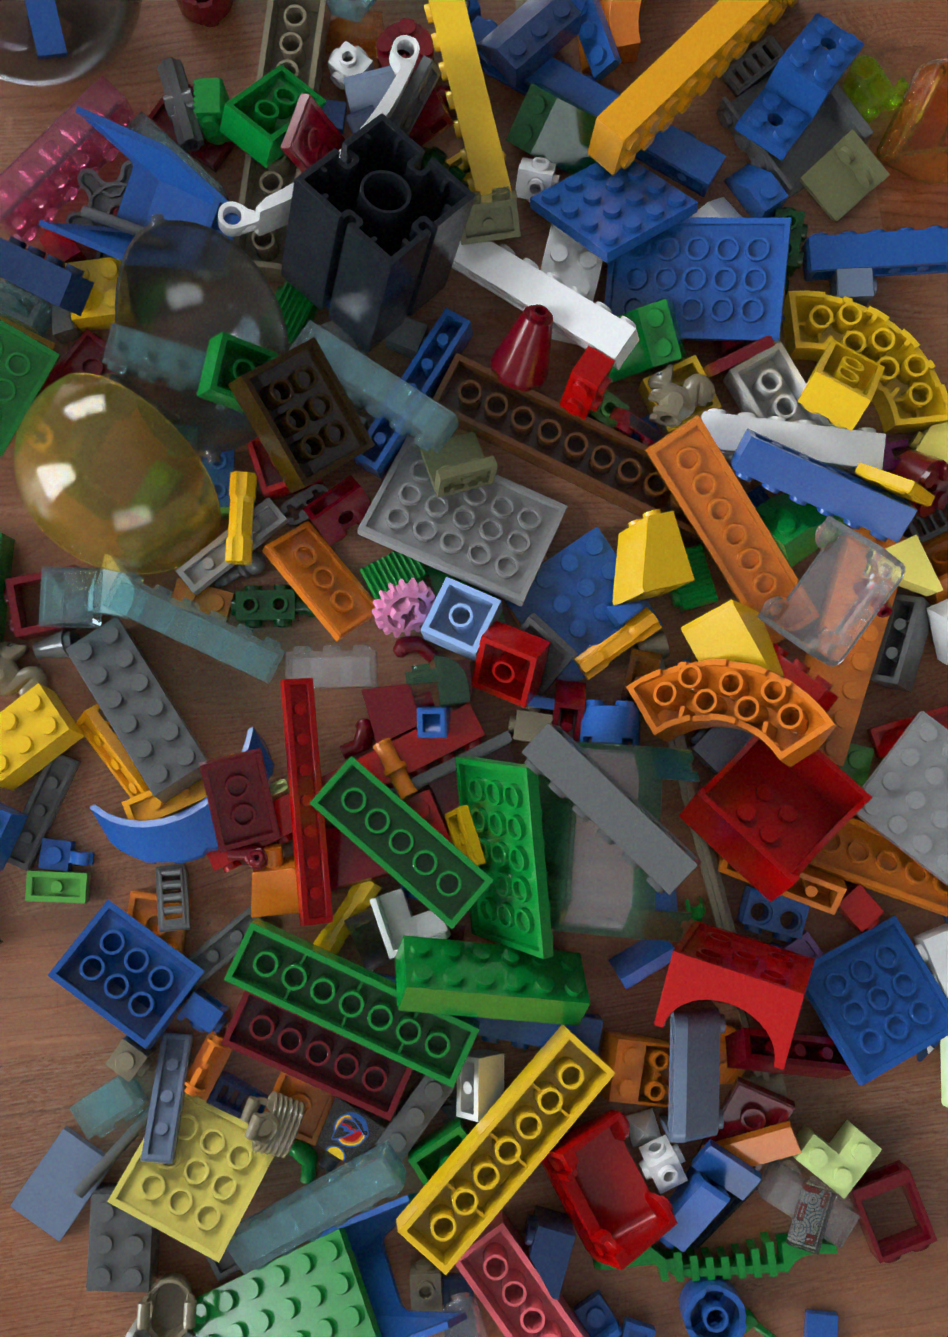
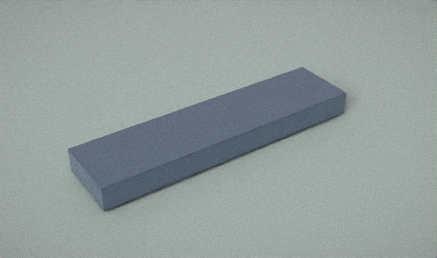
M162 1034L140 1160L142 1162L174 1164L185 1097L184 1090L186 1086L184 1084L188 1078L194 1041L192 1034Z

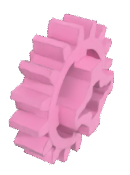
M402 578L397 586L389 583L388 587L390 590L387 592L380 590L381 599L373 601L376 608L372 609V614L378 628L383 629L385 635L393 632L395 638H398L401 632H404L406 636H410L411 630L414 629L419 633L421 631L420 625L424 624L435 601L433 591L430 587H427L423 580L417 584L415 578H411L409 583H405Z

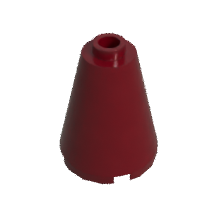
M540 304L527 306L492 355L490 364L492 372L495 370L499 375L498 380L512 389L530 391L531 387L534 386L540 388L548 377L553 315L545 306Z

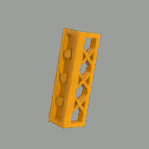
M96 704L85 710L76 724L129 797L132 798L150 790L123 744L118 739L115 731H112L113 728L110 723L105 721L99 714L102 711L100 706Z
M201 779L165 803L154 797L150 790L121 803L128 820H155L175 815L194 806L206 797L203 779Z

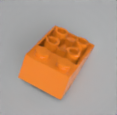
M605 1030L601 1059L612 1068L615 1075L599 1094L609 1102L668 1108L670 1041L633 1033Z

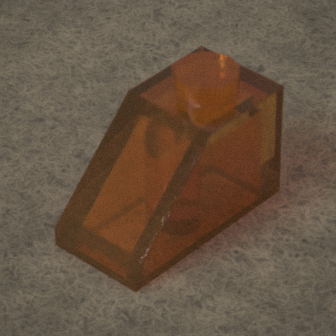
M351 9L330 21L326 53H332L334 49L340 48L347 41L354 47H361L368 57H377V38L384 31L382 11Z

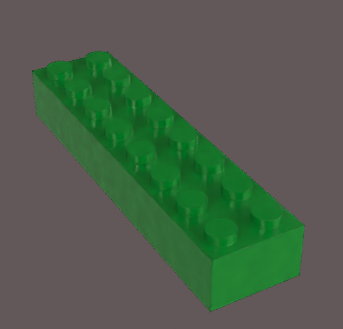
M259 918L251 921L224 978L225 981L452 1088L480 1030V1022L468 1016L398 1011L395 982Z

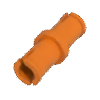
M386 738L376 743L373 749H375L385 768L383 773L391 779L399 798L404 800L417 793L418 790L405 769L407 764L399 758L391 739Z

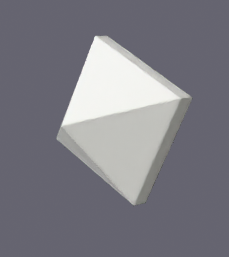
M653 1108L625 1116L630 1124L629 1136L633 1147L649 1143L661 1137Z

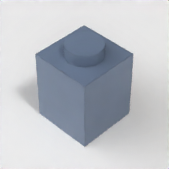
M872 267L837 269L829 280L831 296L840 298L847 296L852 298L853 302L866 306L877 292V280L873 278Z

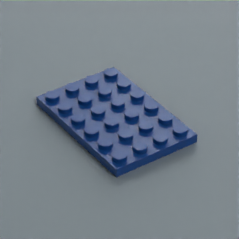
M688 217L608 263L604 304L611 309L613 315L619 316L639 307L663 299H669L673 303L682 340L755 342L769 335L774 343H780L792 220L791 218Z

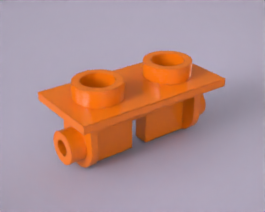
M213 1031L210 1034L208 1033L189 1069L188 1078L184 1084L186 1086L185 1093L193 1097L198 1096L206 1101L233 1049L222 1045L221 1042L224 1037Z

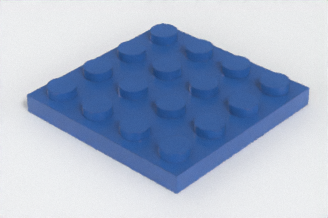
M634 160L628 168H621L614 176L596 162L530 198V208L606 263L697 213L698 205L697 201Z
M598 527L541 564L522 607L503 599L521 626L531 614L535 613L578 653L576 657L589 647L600 644L626 624L625 622L620 627H615L604 611L607 606H614L613 590L617 555ZM646 599L628 603H641L644 606L643 609L648 607L650 611H652L654 615L657 617L660 625H663V623L660 621V619L658 618V616L656 615V613L654 612V610L652 609V607ZM572 660L557 680L579 682L585 676L581 673L574 660Z
M896 915L815 959L806 996L859 1086L870 1082L948 1036V999Z

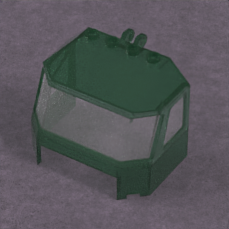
M576 742L659 821L661 816L663 779L700 782L698 773L691 772L689 764H692L694 760L691 750ZM540 774L539 795L543 813L542 829L545 840V862L548 872V896L551 904V929L554 931L631 939L680 941L683 935V928L680 927L682 921L689 922L692 913L655 910L656 890L646 881L649 875L641 867H638L636 870L631 867L621 856L624 851L617 844L609 845L597 834L599 827L593 821L588 820L585 822L572 809L575 804L569 798L564 797L562 799L548 786L551 780Z

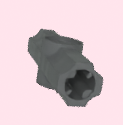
M172 57L163 59L157 65L165 93L163 101L169 119L173 122L178 145L181 151L194 152L200 150V147L205 145L201 128L193 112L195 109L193 106L194 95L192 89L189 88L181 59H174Z

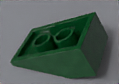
M531 83L506 141L535 157L546 158L551 163H556V167L574 175L589 165L596 163L587 152L597 115L541 83Z

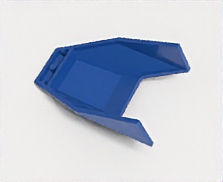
M77 106L75 112L90 123L132 162V172L116 217L165 233L169 236L166 246H162L104 226L53 223L40 220L38 225L126 263L222 271L234 237L227 236L220 230L218 211L222 204L229 201L166 145ZM228 213L223 218L226 223L235 225L241 220L234 213Z
M418 1192L408 1194L327 1227L313 1240L315 1241L337 1229L345 1227L382 1337H428L468 1319L466 1312L407 1310L402 1304L384 1240L386 1235L397 1226L396 1218Z

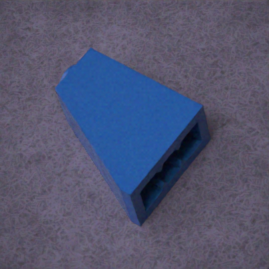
M692 1164L685 1174L688 1181L678 1185L669 1198L673 1207L672 1213L678 1224L659 1239L668 1248L673 1249L676 1246L683 1252L731 1199L725 1188L693 1168Z

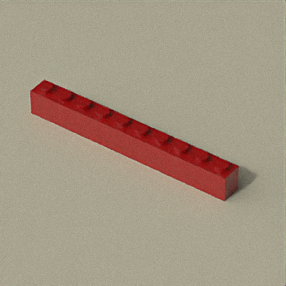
M467 703L451 711L448 738H417L416 729L392 741V744L401 761L406 762L407 767L405 769L407 773H411L414 778L428 771V764L438 760L439 764H442L456 757L454 751L465 747L466 751L482 744L480 738L484 737L485 733L470 703ZM375 750L356 759L389 789L394 788L391 779L384 775L383 771L385 768ZM340 768L321 777L322 788ZM289 793L273 801L280 837L250 845H258L264 851L265 846L275 841L282 845L293 839ZM218 849L206 854L214 871L223 868L226 873L242 865L240 861H228L227 851L220 852Z

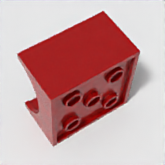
M754 735L705 787H702L679 814V817L766 899L772 902L800 879V874L814 857L873 797L819 749L794 766L789 767L778 759L764 741Z
M695 920L672 952L654 1025L663 1028L667 1018L675 1009L692 1001L716 1000L729 1003L749 1013L763 1026L774 1047V1067L784 1070L815 959Z

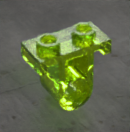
M869 55L857 57L843 80L846 94L867 124L873 121L881 111L885 109L891 111L903 102L902 97L909 88V84L904 76L898 79L893 87L879 63Z

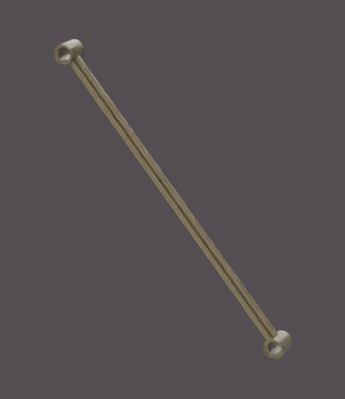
M663 631L654 633L643 642L634 644L635 649L662 654L659 669H666L664 658L670 657V651ZM683 734L667 743L683 804L686 807L698 792V787ZM690 828L697 857L702 861L700 868L715 925L718 928L736 933L721 874L718 871L715 851ZM737 1007L742 1028L762 1030L760 1023L753 1016ZM754 1071L755 1076L748 1078L750 1082L787 1098V1091L781 1074Z

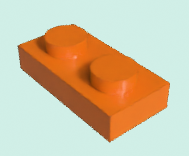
M177 578L169 606L228 623L231 614V601L235 599L236 594L208 586L198 595H195L181 578Z

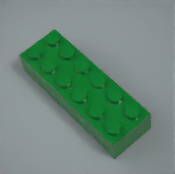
M352 756L310 802L317 811L451 929L455 927L494 881Z
M403 935L395 956L398 1011L579 1026L590 1005L581 953L553 950L554 956L542 959L505 945Z

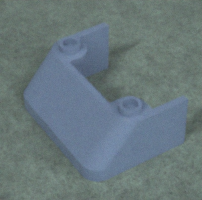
M697 1000L686 1003L670 1014L668 1114H659V1122L670 1142L685 1143L715 1136L718 1133V1129H723L724 1126L723 1110L719 1109L720 1033H725L726 1022L725 1015L720 1014L718 1007L711 1000Z

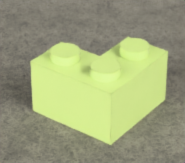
M848 1120L845 1121L829 1143L804 1124L796 1135L802 1153L793 1155V1157L845 1199L881 1152L882 1148Z

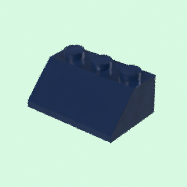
M528 0L477 44V49L516 89L579 34L582 12L570 0Z

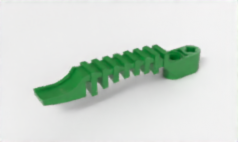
M760 1232L763 1256H760L759 1249L756 1247L753 1239H745L747 1257H744V1253L741 1252L738 1243L731 1244V1258L726 1255L723 1246L716 1247L717 1258L711 1256L708 1247H701L702 1259H698L691 1246L686 1249V1258H682V1254L676 1246L673 1249L662 1250L654 1243L626 1268L656 1265L661 1282L669 1281L668 1271L675 1276L677 1282H684L685 1277H691L692 1281H700V1277L704 1276L707 1277L708 1281L716 1280L715 1276H722L723 1280L731 1279V1275H737L739 1279L747 1278L746 1274H753L754 1278H761L762 1273H768L770 1277H778L779 1272L789 1273L791 1267L799 1259L807 1255L838 1253L836 1244L828 1235H819L814 1250L787 1241L789 1233L775 1234L778 1255H775L774 1241H771L768 1232ZM592 1257L593 1266L596 1269H617L598 1262Z

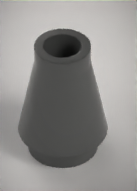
M64 629L41 641L34 642L33 651L38 659L70 658L65 649L80 640V637L76 631Z

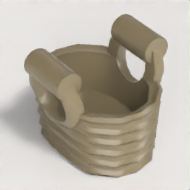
M273 1091L268 1098L249 1096L240 1119L249 1124L244 1136L249 1140H253V1151L255 1153L260 1152L261 1154L265 1153L266 1155L270 1154L285 1158L289 1154L299 1131L304 1114V1103L296 1099L293 1100L291 1097L288 1098V1096L281 1093L278 1094L276 1091ZM260 1104H263L268 1108L269 1112L258 1113L257 1109Z
M173 1272L164 1275L150 1289L149 1293L138 1302L137 1330H147L151 1337H183L189 1329L196 1327L197 1301L192 1294L191 1283L183 1274Z

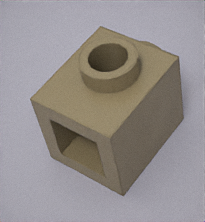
M527 706L523 710H517L516 716L510 715L508 732L513 734V740L530 743L548 723L552 724L553 715L541 713L540 708Z
M126 1036L105 1065L130 1083L137 1075L142 1078L153 1064L150 1058L157 1048L153 1046L151 1050L144 1049L129 1036Z
M427 1258L411 1263L409 1274L411 1310L443 1311L442 1271Z

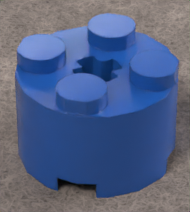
M586 700L584 717L581 721L580 744L589 745V740H591V742L598 743L600 747H627V743L631 741L633 747L640 746L641 712L637 709V705H634V702L616 701V706H607L602 700Z
M704 1276L700 1277V1281H692L690 1279L686 1282L678 1298L682 1320L690 1337H743L746 1331L745 1306L737 1290L728 1279L723 1280L722 1276H715L716 1280L708 1281L707 1277Z

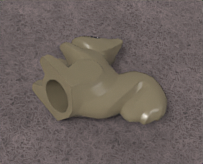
M671 364L665 370L652 375L648 380V385L652 389L648 400L657 403L658 406L653 407V413L650 414L649 421L668 427H675L680 425L682 420L691 416L697 405L705 406L707 402H711L715 395V387L708 377L702 374H694L685 379L683 386L672 383L673 366Z
M8 641L0 643L1 696H10L19 692L21 697L38 683L45 687L48 686V678L43 669L37 666L19 669L16 661L30 650L25 644L17 645Z

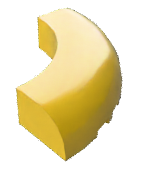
M809 290L788 291L783 308V315L785 317L783 328L786 351L791 359L818 362L830 341L834 339L884 366V371L872 398V402L880 417L884 434L922 431L928 429L931 425L948 422V393L944 384H941L934 370L936 366L933 361L927 359L918 347L920 344L907 330H901L897 325L888 320L890 317L871 306L867 308L853 302V299L847 296L840 298L826 295V292Z

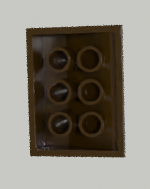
M315 337L247 372L228 384L290 493L307 487L375 446Z

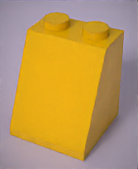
M660 509L651 510L644 513L643 518L629 522V528L619 533L613 590L614 606L662 596L694 581L674 511L661 513Z
M730 600L681 627L682 633L698 661H705V659H727L728 661L745 664L750 663L763 667L782 677L784 676L759 611Z

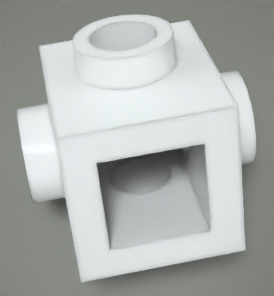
M347 41L340 48L334 49L328 60L330 78L342 90L344 89V77L374 70L373 60L368 57L367 53L361 47H354Z
M523 157L518 168L515 187L517 197L527 199L530 202L532 196L559 183L560 175H555L556 163H551L543 157H535L533 159Z
M666 1134L638 1147L644 1159L639 1162V1165L647 1180L653 1178L660 1194L688 1181L681 1166V1163L685 1162V1158L678 1144L671 1146Z

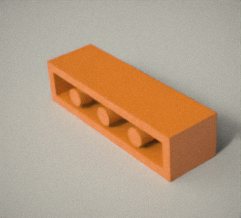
M718 855L719 872L748 882L723 857ZM807 866L800 874V879L781 894L784 897L835 915L847 888L844 879Z

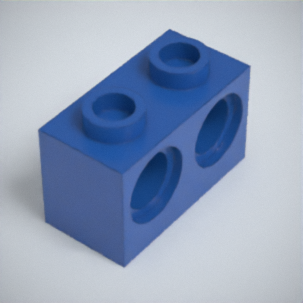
M745 885L736 920L744 924L743 929L761 934L762 929L773 932V938L790 942L791 937L802 938L810 906L782 895L770 902L756 888ZM756 903H761L764 908L761 917L754 919L751 915V909ZM790 911L793 917L790 925L783 927L780 918L784 912Z

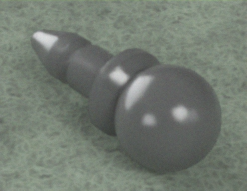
M253 551L252 565H237L238 567H234L220 576L214 583L215 586L229 585L231 581H236L242 575L248 579L250 574H260L266 567L265 557L261 553Z

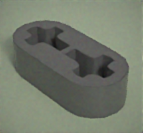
M321 484L313 485L284 502L280 511L287 518L291 507H294L295 510L306 507L307 504L314 501L315 493L319 492L320 495H323L329 489ZM301 510L298 513L300 518L294 520L290 517L287 519L289 522L286 525L296 528L307 520H311L305 511Z

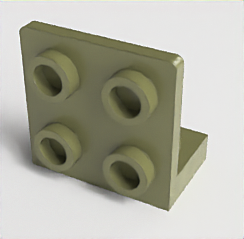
M852 129L799 178V181L833 222H837L871 190L884 181L890 173Z
M509 186L492 189V194L481 195L480 191H472L476 197L461 238V245L521 236L516 190L510 191Z
M474 432L420 445L419 450L437 498L493 484L498 467L494 456L484 457Z

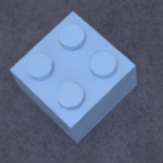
M446 577L421 628V633L425 640L476 662L481 636L496 620L498 621L503 611L502 602L495 597Z

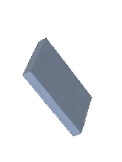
M66 1126L10 1207L60 1242L110 1168L83 1198L78 1197L74 1189L106 1153Z

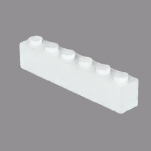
M717 408L704 411L700 417L725 458H732L748 428L849 474H856L855 470L859 462L880 470L883 468L886 434L876 433L874 428L862 427L850 431L846 428H838L833 424L828 426L816 425V422L812 420H799L796 423L788 422L786 418L781 416H770L768 419L756 418V414L741 412L738 415L726 414L725 410Z

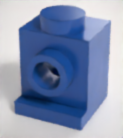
M199 987L193 992L176 1018L182 1021L187 1017L190 1019V1025L200 1032L207 1031L209 1034L213 1031L218 1034L228 1020L224 1015L230 1007Z

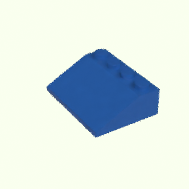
M107 900L49 972L48 976L144 1049L151 1050L170 1025L205 971L110 900Z

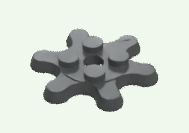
M130 160L122 164L120 175L113 182L103 181L92 169L87 168L80 171L77 181L79 186L88 195L89 203L87 207L113 215L114 210L120 207L132 172L133 165ZM81 211L69 213L65 220V224L108 227L82 218ZM100 251L96 253V259L112 257Z

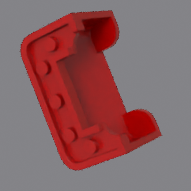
M609 1110L565 1133L542 1160L541 1164L587 1252L598 1262L624 1270L678 1223L672 1213L673 1207L670 1201L663 1195L659 1196L649 1191L624 1143V1140L630 1135L629 1121L620 1111Z

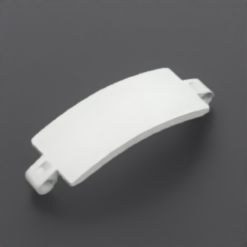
M400 35L394 40L389 62L396 77L377 108L362 127L381 113L387 118H391L406 90L419 55L420 47L416 38ZM406 50L411 57L403 58L397 51ZM294 183L266 197L256 207V211L233 201L222 204L218 211L220 230L230 237L240 236L252 231L261 236L287 225ZM228 213H234L241 220L239 223L231 225L226 223L223 218Z

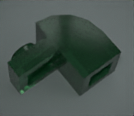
M434 656L435 668L430 669L429 664L411 666L412 671L405 672L406 684L408 686L437 683L441 706L471 703L466 673L456 661L448 657Z

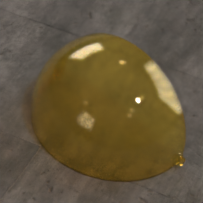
M82 372L66 374L49 385L31 404L21 421L15 440L14 471L17 487L28 513L37 526L63 550L86 563L105 570L125 574H153L182 566L218 537L217 533L221 520L220 504L215 487L206 468L191 445L174 425L139 395L115 381Z

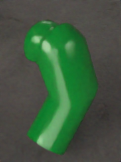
M295 1139L289 1155L293 1156L302 1165L300 1182L305 1184L315 1183L318 1160L317 1152L305 1141Z

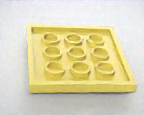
M185 1093L174 1164L140 1161L144 1143L143 1138L107 1202L219 1263L274 1156L253 1151V1140H249L244 1136L249 1125L248 1123L198 1096L193 1097Z

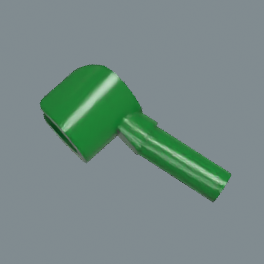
M698 896L700 903L696 907H691L687 898L685 905L688 916L693 921L702 922V917L706 912L702 898Z
M745 1308V1334L754 1328L764 1337H776L775 1334L758 1322L750 1309Z

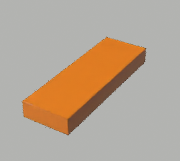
M790 1121L716 1141L717 1144L751 1167L802 1153Z

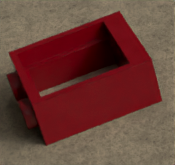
M70 565L5 579L6 588L3 590V595L11 611V617H9L8 622L10 630L15 634L16 638L29 640L53 635L64 629L71 631L94 626L85 572L79 566ZM65 578L73 618L28 627L20 587Z
M900 1160L864 1173L848 1194L870 1252L879 1263L895 1262L903 1254L911 1251H923L929 1247V1244L938 1241L910 1169ZM902 1186L917 1226L877 1241L862 1201Z

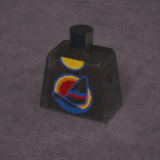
M336 1097L317 1141V1144L326 1150L319 1161V1165L330 1173L335 1172L341 1160L350 1166H355L385 1131L388 1120Z

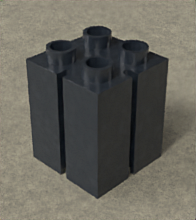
M383 113L346 139L342 144L341 154L334 148L294 179L281 276L318 309L322 310L331 303L328 317L368 353L404 322L406 314L412 316L445 287L476 197L470 189L434 158H431L427 167L420 171L425 150Z

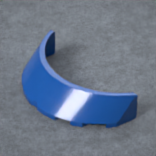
M253 726L247 730L241 752L257 748L262 750L269 782L270 776H273L274 763L265 740ZM207 797L175 815L145 821L119 818L105 812L96 804L90 806L91 811L109 841L120 851L143 862L156 864V862H174L175 864H180L202 858L208 852L219 849Z

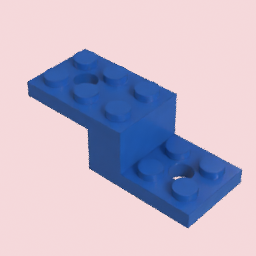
M816 13L778 60L764 89L740 117L734 129L782 161L820 112L834 86L859 55L865 44L853 34L835 25L829 18ZM769 121L775 123L777 126H773L769 123Z

